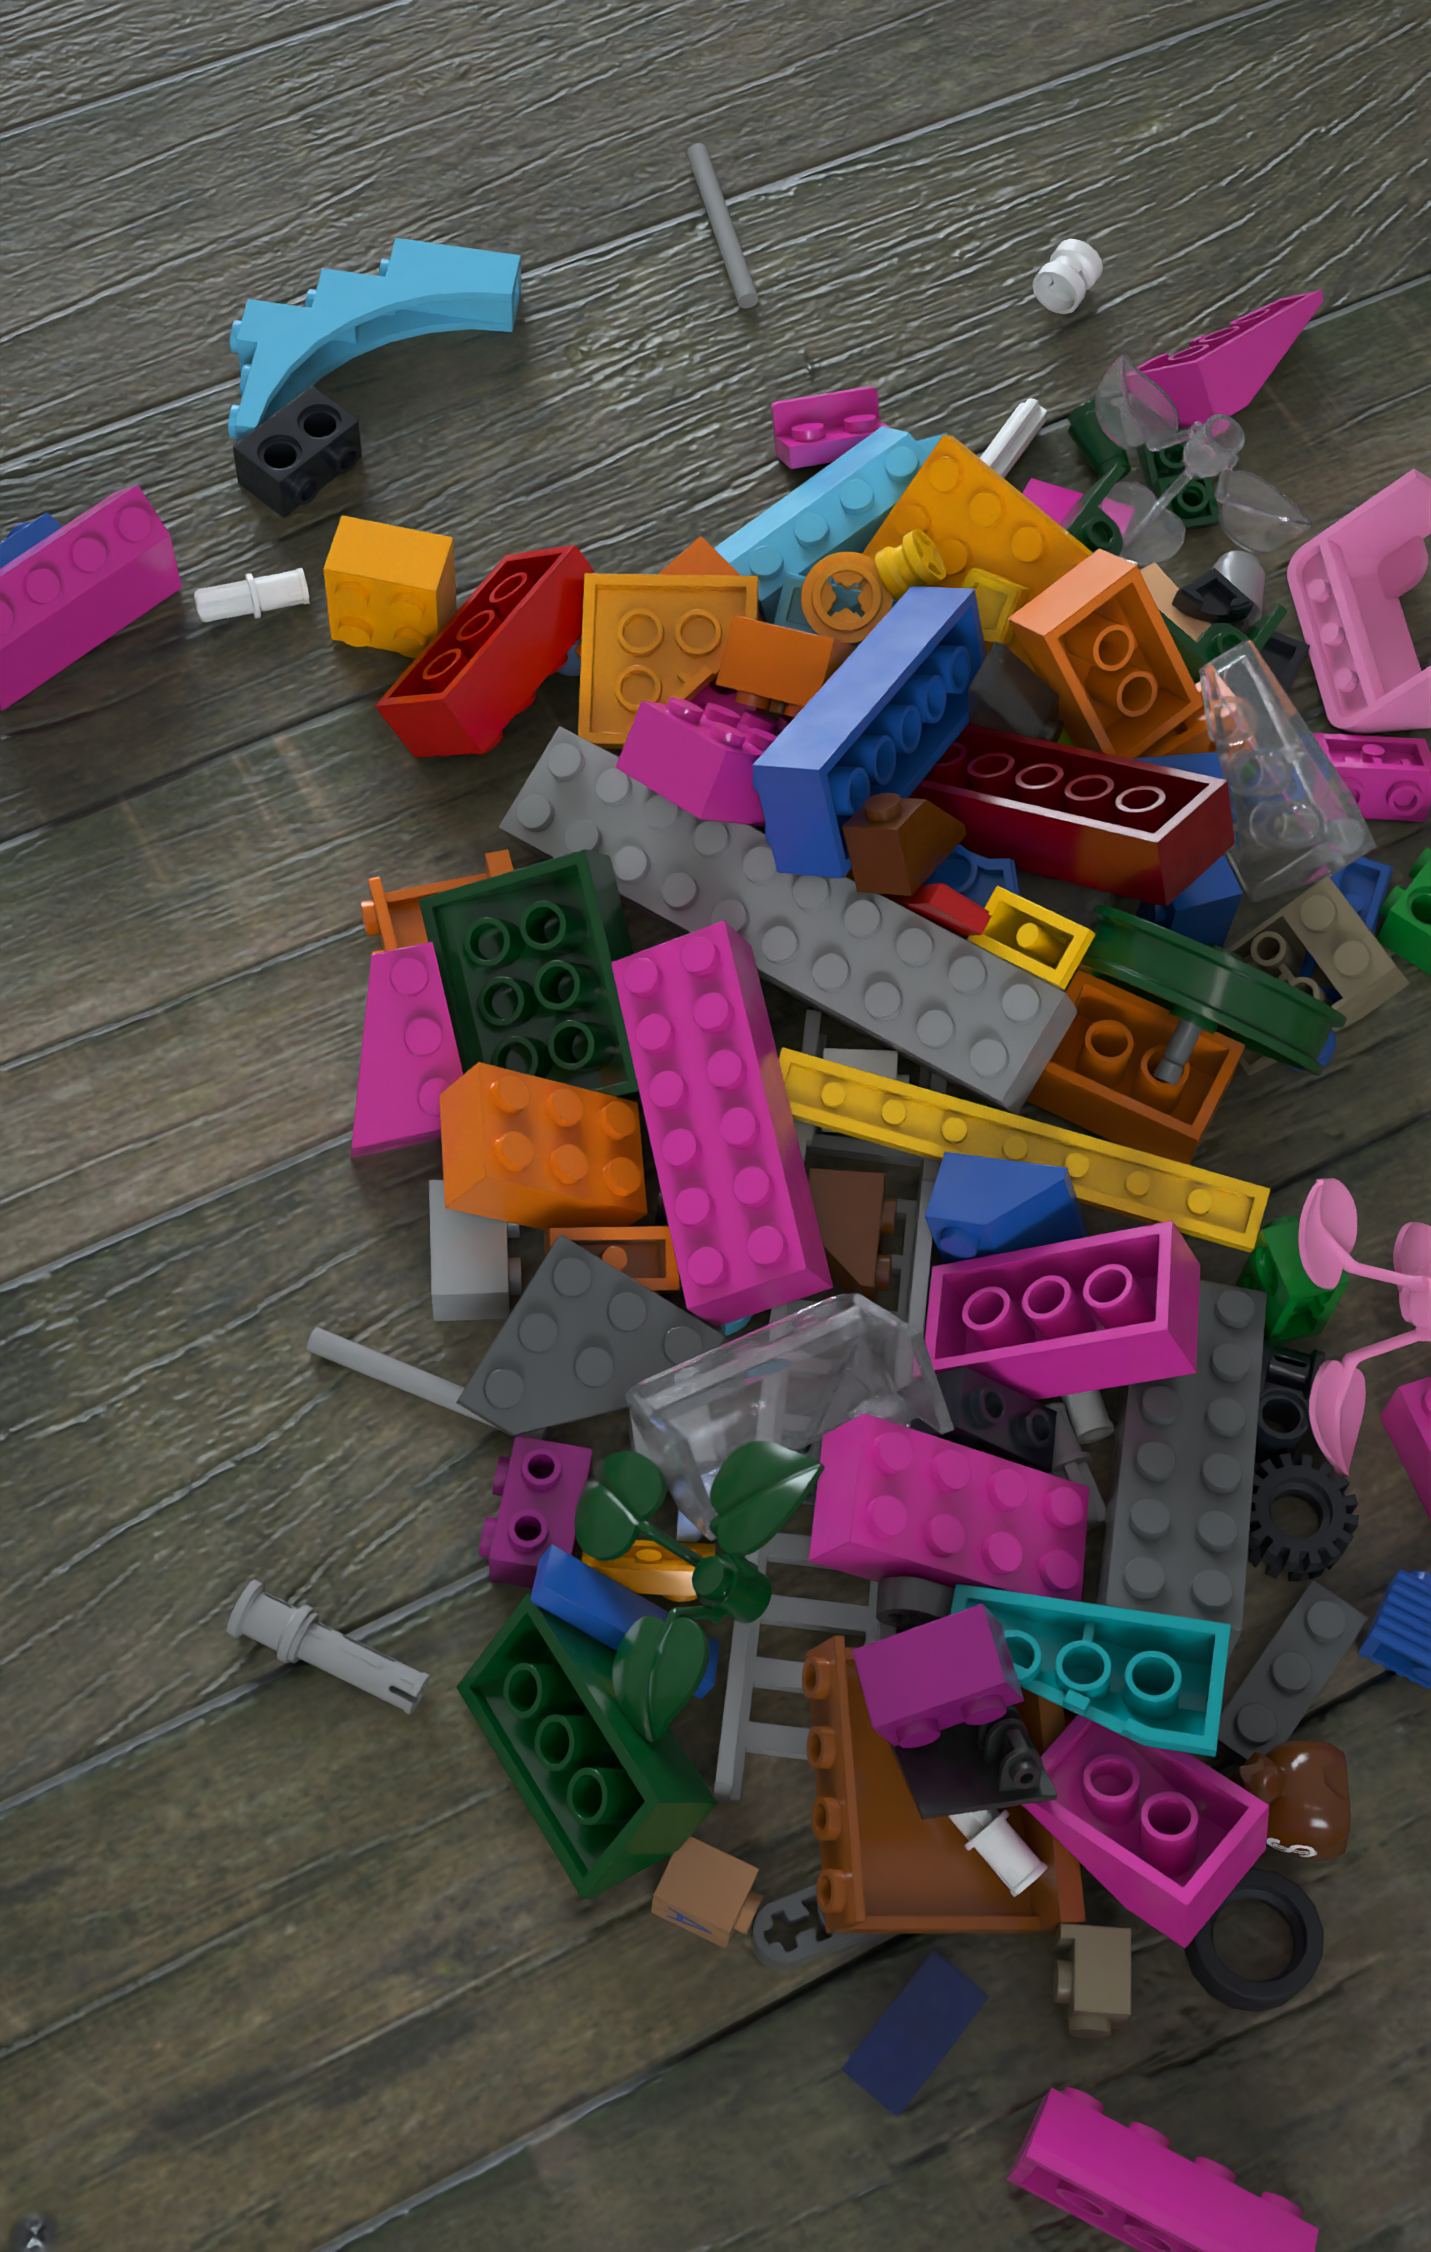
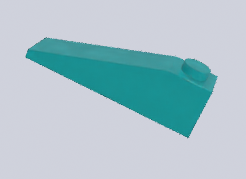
M963 1584L955 1585L951 1614L982 1603L1002 1624L1020 1687L1141 1745L1216 1757L1231 1624Z

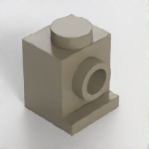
M1061 1923L1051 1938V1953L1064 1954V1960L1056 1959L1054 1962L1052 1977L1053 2002L1064 2004V2025H1069L1070 2035L1080 2038L1110 2037L1111 2029H1120L1131 2016V1929Z

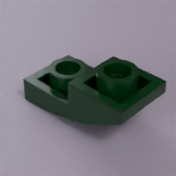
M1192 427L1141 435L1135 443L1140 465L1155 510L1167 534L1219 525L1221 517L1210 470H1201Z

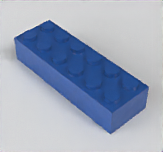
M911 586L752 765L753 785L755 791L760 796L766 822L765 837L768 845L772 848L777 872L844 878L852 867L842 826L871 796L881 793H895L900 798H908L993 694L975 589Z

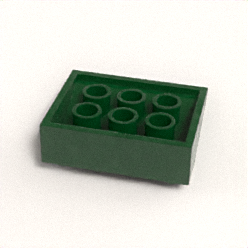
M583 849L418 899L428 943L433 942L463 1075L478 1062L627 1100L641 1098L611 964L614 961L633 955V950L609 855Z

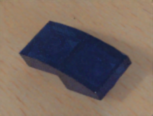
M933 1949L892 2000L885 2013L843 2064L841 2070L898 2117L966 2029L989 1995Z

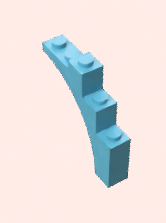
M395 238L390 259L381 260L378 276L322 268L317 289H309L307 292L305 307L248 299L242 321L234 320L230 336L231 352L238 353L241 371L240 394L242 399L240 405L233 404L228 420L229 437L236 438V441L239 442L330 372L352 358L390 342L427 333L469 329L512 332L521 297V255Z

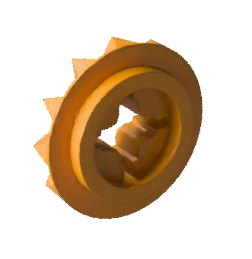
M838 552L821 559L807 574L801 590L802 611L812 630L820 636L836 639L848 644L857 645L863 641L891 610L893 604V595L883 583L875 560L857 552ZM831 581L838 587L842 586L847 591L852 590L855 586L858 588L864 582L866 583L861 588L862 592L857 597L860 610L863 613L862 617L857 612L853 613L848 608H844L840 612L836 611L829 616L837 602L834 587L830 584Z

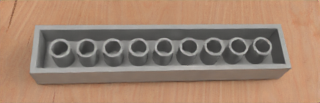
M560 726L558 727L499 826L521 848L544 861L583 849L609 855L621 903L682 936L725 920L752 946L760 979L809 1006L822 1011V1013L892 1051H898V1054L999 1110L1018 1115L1078 1013L1066 992L878 893L857 892L855 881L845 876L844 878L777 872L772 848L768 845L764 833L746 824L704 820L695 817L617 769L616 764L619 757Z

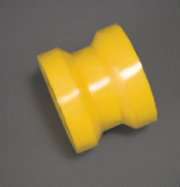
M914 529L903 537L902 544L898 547L887 546L875 555L876 567L883 583L898 600L911 586L921 587L926 583L935 585L946 577L945 563L939 550L929 536L920 529Z

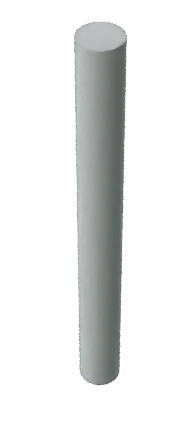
M693 144L688 148L687 155L735 296L741 308H751L757 304L759 298L712 162L704 144Z
M316 1327L311 1333L307 1343V1351L498 1429L456 1403L465 1387ZM550 1427L517 1436L545 1440Z

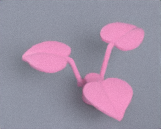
M1335 1178L1316 1179L1315 1185L1307 1196L1300 1217L1298 1245L1300 1258L1306 1274L1314 1284L1323 1289L1336 1288L1342 1269L1351 1274L1396 1284L1399 1291L1401 1314L1406 1322L1416 1326L1415 1330L1346 1353L1341 1363L1337 1360L1324 1361L1314 1378L1309 1399V1418L1312 1432L1324 1456L1334 1466L1333 1469L1338 1474L1349 1476L1350 1464L1364 1414L1366 1398L1365 1378L1363 1373L1356 1368L1357 1365L1368 1358L1418 1341H1431V1226L1419 1222H1409L1401 1228L1393 1251L1395 1272L1361 1264L1350 1255L1357 1236V1210L1354 1200L1342 1182Z

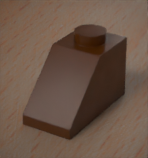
M881 793L871 796L842 826L857 892L912 896L967 835L964 823L928 800L900 798L895 793Z

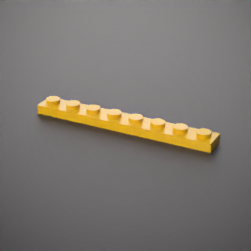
M782 1047L779 1063L794 1120L938 1162H942L945 1152L1066 1167L1078 1203L1149 1224L1173 1221L1180 1233L1249 1253L1254 1250L1270 1188Z

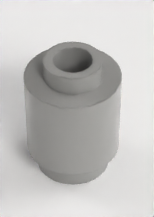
M1231 551L1222 555L1212 569H1217L1254 602L1248 617L1236 622L1226 623L1238 628L1243 633L1261 619L1265 572L1254 555L1244 551Z

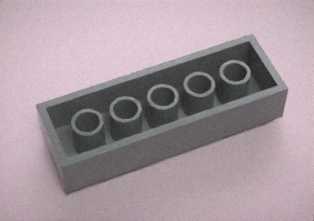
M1200 1280L1196 1373L1119 1386L1096 1604L1231 1624L1227 1654L1228 1662L1242 1632L1267 1292Z

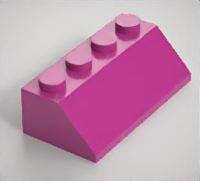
M139 485L114 492L0 568V711L14 704L182 588L170 534Z
M1066 2087L1063 2093L1051 2088L1042 2099L1006 2179L1140 2252H1315L1319 2229L1301 2220L1304 2212L1293 2202L1270 2192H1263L1261 2198L1234 2184L1237 2176L1225 2166L1204 2157H1196L1193 2163L1169 2150L1170 2140L1162 2133L1138 2122H1131L1127 2128L1104 2116L1102 2113L1105 2107L1097 2099L1070 2087Z

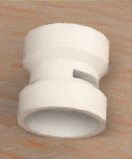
M1068 239L1062 241L1051 255L1050 262L1041 268L1033 280L1032 287L1035 296L1043 306L1055 313H1072L1084 299L1086 290H1089L1101 276L1103 269L1101 258L1096 250L1081 240Z

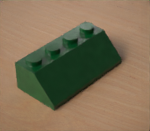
M527 1593L456 1688L581 1899H592L678 1851L718 1802L669 1726L660 1744H655L642 1737L624 1717L618 1705L612 1681V1669L616 1651L533 1604L530 1601L532 1593Z

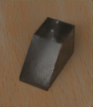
M995 641L968 689L969 724L1057 743L1064 727V721L1059 719V695L1006 645Z

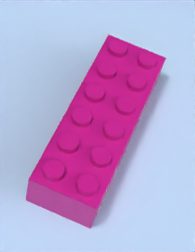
M723 920L612 962L613 974L687 1310L718 1327L833 1288L752 946Z

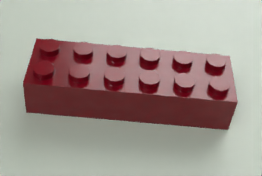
M969 723L908 797L912 799H926L964 823L967 835L959 844L968 851L988 859L1010 858L1015 861L1016 867L1019 870L1039 874L1047 879H1058L1090 887L1099 892H1110L1130 897L1150 905L1167 907L1235 844L1228 781L1225 779Z

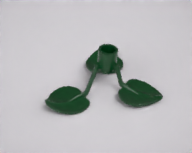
M770 1441L749 1442L735 1450L722 1464L710 1490V1503L718 1515L711 1520L709 1528L718 1540L721 1549L727 1554H717L705 1558L647 1521L662 1505L667 1492L664 1475L654 1461L640 1453L621 1451L608 1455L593 1469L591 1478L585 1482L580 1494L574 1520L575 1536L582 1550L589 1556L601 1561L614 1560L629 1551L640 1531L649 1539L695 1567L692 1575V1586L699 1601L705 1605L700 1607H675L669 1611L665 1622L654 1616H644L630 1627L617 1649L612 1669L614 1693L624 1717L646 1740L660 1744L667 1727L690 1701L704 1677L710 1657V1645L704 1629L694 1620L707 1619L715 1624H720L723 1621L724 1615L739 1623L745 1624L757 1620L767 1609L772 1595L770 1580L765 1574L758 1571L756 1564L747 1560L745 1556L765 1546L797 1511L825 1469L824 1465L819 1461Z

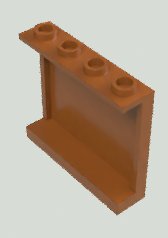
M833 1636L806 1652L807 1659L802 1670V1688L804 1695L810 1699L812 1725L807 1738V1758L810 1766L815 1769L817 1795L812 1808L811 1821L813 1833L820 1840L822 1871L817 1880V1901L821 1911L825 1913L826 1933L1053 1934L1061 1923L1079 1925L1086 1922L1080 1862L1023 1805L997 1808L999 1813L1004 1809L1009 1812L1010 1815L1005 1820L1048 1868L1025 1890L1013 1897L1009 1892L1010 1889L975 1848L968 1851L964 1847L968 1839L948 1816L921 1819L889 1742L872 1727L852 1650L857 1648L845 1647L844 1636ZM1020 1687L1024 1701L1014 1704V1706L1018 1710L1021 1720L1028 1730V1735L1041 1757L1066 1729L1064 1708Z

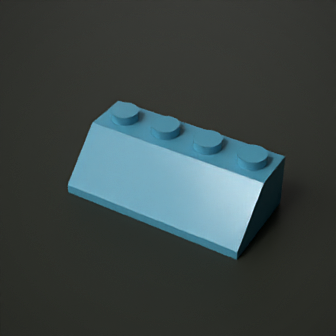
M884 426L880 427L714 548L741 576H758V610L763 622L774 624L787 572L807 576L816 563L831 554L838 552H857L862 554L929 456L908 432Z

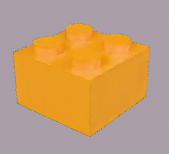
M341 516L323 568L331 639L343 641L354 647L368 646L398 652L409 658H417L451 619L457 609L453 537Z

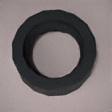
M1250 1868L1189 1945L1184 1948L1193 1976L1210 1996L1232 2009L1261 2012L1283 2006L1310 1982L1323 1957L1324 1929L1315 1904L1298 1884L1275 1871ZM1244 1899L1261 1901L1277 1910L1289 1924L1294 1937L1293 1956L1287 1968L1278 1976L1263 1981L1244 1979L1229 1970L1217 1955L1213 1943L1214 1923L1220 1912L1231 1903Z

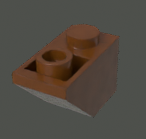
M810 1168L808 1184L831 1279L862 1313L876 1314L878 1291L889 1292L892 1254L882 1253L883 1234L895 1235L897 1197H886L885 1173Z

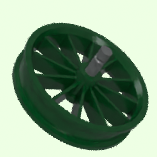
M1095 905L1092 915L1098 920L1093 931L1096 935L1077 968L1170 1010L1169 1015L1179 1020L1164 1051L1165 1057L1161 1058L1153 1076L1176 1086L1184 1070L1183 1064L1187 1063L1202 1031L1212 1035L1216 1031L1246 1045V1049L1305 1073L1315 1076L1321 1075L1324 1067L1317 1061L1332 1028L1344 1027L1347 1018L1343 1014L1311 995L1242 962V957L1211 943L1206 946L1129 913L1104 905Z

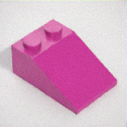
M1079 1714L1041 1756L1043 1766L1056 1790L1057 1800L1023 1805L1126 1909L1183 1948L1189 1945L1266 1850L1269 1805L1187 1752L1141 1745Z

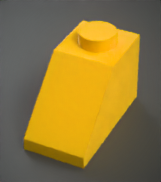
M996 886L984 908L989 911V915L992 917L982 935L968 936L967 941L1048 984L1065 990L1096 933L1002 887Z

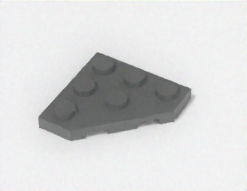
M560 1234L549 1249L456 1403L512 1437L649 1402L685 1395L694 1390L725 1336Z

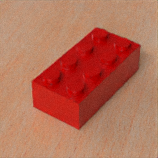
M576 545L505 555L378 701L375 708L415 758L448 757L461 754L481 755L490 751L502 740V730L510 720L534 702L536 698L535 691L546 677L554 674L565 665L568 660L567 652L582 637L584 573H595Z

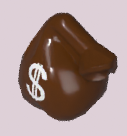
M1295 1740L1277 1745L1265 1755L1254 1752L1243 1766L1239 1767L1235 1774L1228 1777L1229 1780L1269 1805L1267 1846L1298 1858L1314 1861L1333 1860L1345 1853L1351 1823L1347 1763L1344 1752L1331 1743L1316 1740Z

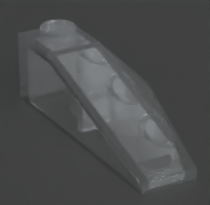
M1244 640L1199 668L1209 739L1216 744L1223 778L1228 781L1235 844L1226 853L1249 901L1256 903L1322 880L1327 875L1330 877L1377 847L1353 794L1251 640Z

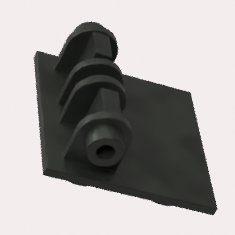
M1014 1705L1006 1707V1714L993 1722L982 1725H968L963 1722L940 1730V1737L937 1740L921 1747L902 1748L900 1745L893 1746L890 1744L922 1820L1057 1800L1056 1790L1043 1766L1042 1759L1036 1751L1028 1735V1730Z

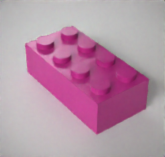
M670 697L667 704L642 700L616 768L699 819L765 827L766 822L760 796L755 791L753 785L752 765L794 718L780 715L776 722L764 714L749 709H744L742 716L730 709L713 703H708L705 710L691 702L676 697Z
M1169 1221L933 1266L921 1373L925 1378H929L965 1366L1032 1400L1195 1374L1197 1371L1200 1263L1174 1222Z
M865 1413L823 1435L820 1463L824 1465L825 1469L817 1483L809 1562L877 1583L889 1577L908 1576L926 1579L955 1588L956 1584L1081 1602L1089 1501L1088 1486Z

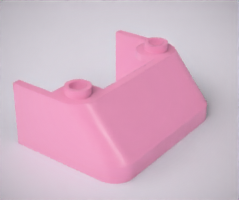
M1416 469L1406 473L1301 546L1291 558L1287 569V580L1306 644L1311 645L1308 653L1327 718L1333 726L1351 735L1431 728V666L1421 671L1399 600L1400 596L1411 590L1421 581L1428 566V553L1423 539L1431 534V479Z

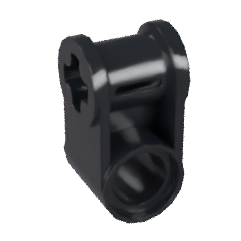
M1264 1336L1255 1449L1256 1462L1263 1463L1270 1459L1274 1465L1281 1454L1291 1453V1458L1293 1457L1310 1425V1393L1314 1378L1325 1360L1324 1351L1314 1349L1310 1354L1273 1345L1272 1339ZM1264 1420H1273L1280 1423L1287 1433H1278L1270 1429Z

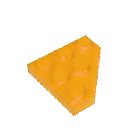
M584 573L578 736L602 749L622 750L642 700L667 704L670 697H676L690 702L718 676L733 615L758 620V576Z

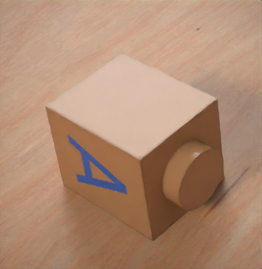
M690 1836L682 1847L673 1853L654 1892L651 1913L726 1949L735 1930L745 1935L748 1934L762 1904L764 1895L753 1891L759 1869Z

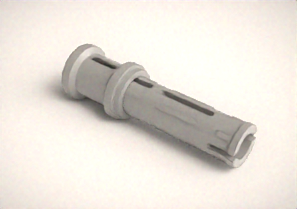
M252 1580L242 1592L227 1624L226 1632L228 1635L234 1638L245 1635L277 1651V1659L284 1663H296L299 1659L306 1661L403 1709L409 1715H412L424 1695V1692L420 1690L422 1688L425 1689L430 1680L429 1674L421 1673L320 1623L319 1614L315 1613L314 1608L306 1604L297 1608L266 1593L264 1583L258 1580Z

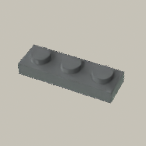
M1312 1580L1221 1713L1217 1750L1239 1766H1243L1254 1752L1265 1755L1277 1745L1286 1743L1369 1617L1315 1580Z

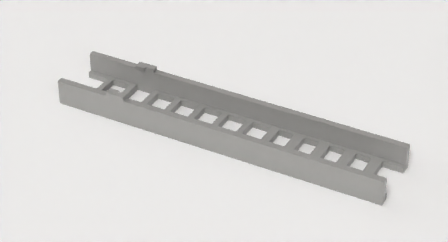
M807 1009L801 1053L823 1059L827 1035L819 1034L822 1011ZM920 1066L918 1087L946 1094L947 1081ZM793 1119L803 1163L805 1161V1153L919 1167L916 1201L897 1199V1219L905 1220L902 1255L892 1254L891 1275L900 1276L896 1311L876 1309V1314L862 1313L856 1306L800 1299L770 1309L755 1441H770L781 1445V1436L803 1437L811 1418L784 1415L788 1377L830 1382L827 1378V1373L833 1362L791 1357L795 1320L857 1327L862 1315H872L891 1324L894 1327L893 1330L898 1332L893 1342L891 1369L879 1368L876 1377L879 1384L877 1389L889 1390L886 1420L905 1426L909 1384L920 1379L932 1248V1234L924 1216L939 1172L940 1162L862 1139L816 1134L817 1126ZM803 1501L802 1504L815 1505V1502ZM778 1532L761 1549L745 1556L747 1560L758 1566V1571L765 1575L767 1561L832 1569L809 1562L811 1536ZM870 1580L868 1606L772 1594L767 1609L757 1620L745 1624L733 1621L713 1796L718 1803L739 1805L745 1752L808 1760L807 1738L811 1729L749 1721L753 1687L804 1694L802 1688L804 1662L756 1656L760 1624L865 1637L864 1646L896 1635V1627L883 1624L876 1619L877 1582Z

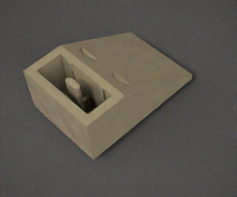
M1328 875L1227 949L1242 957V962L1311 995L1339 1011L1347 1018L1343 1028L1362 1019L1410 984ZM1306 950L1309 951L1316 961L1311 979L1298 977ZM1318 985L1338 991L1343 998L1333 1004L1328 995ZM1332 1028L1335 1033L1343 1028ZM1244 1048L1239 1061L1249 1076L1277 1062Z

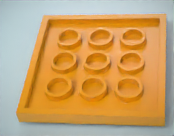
M945 434L941 437L862 552V554L875 560V555L887 546L898 547L902 544L903 537L914 529H920L934 542L946 567V577L935 585L926 583L921 587L960 588L972 568H981L1029 588L1030 591L1025 605L1093 554V552L954 436ZM864 582V583H863L862 585H860L858 588L855 586L853 589L862 591L861 588H862L866 583ZM1015 632L1010 644L984 641L993 694L969 724L988 728L998 717L1002 721L1008 716L1005 711L1039 680Z

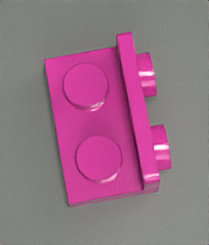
M871 386L776 401L771 405L776 456L791 469L834 462L880 427L891 428L880 420L878 392Z
M1324 733L1312 734L1309 755L1318 780L1313 801V810L1316 816L1423 822L1428 818L1431 805V753L1425 739Z

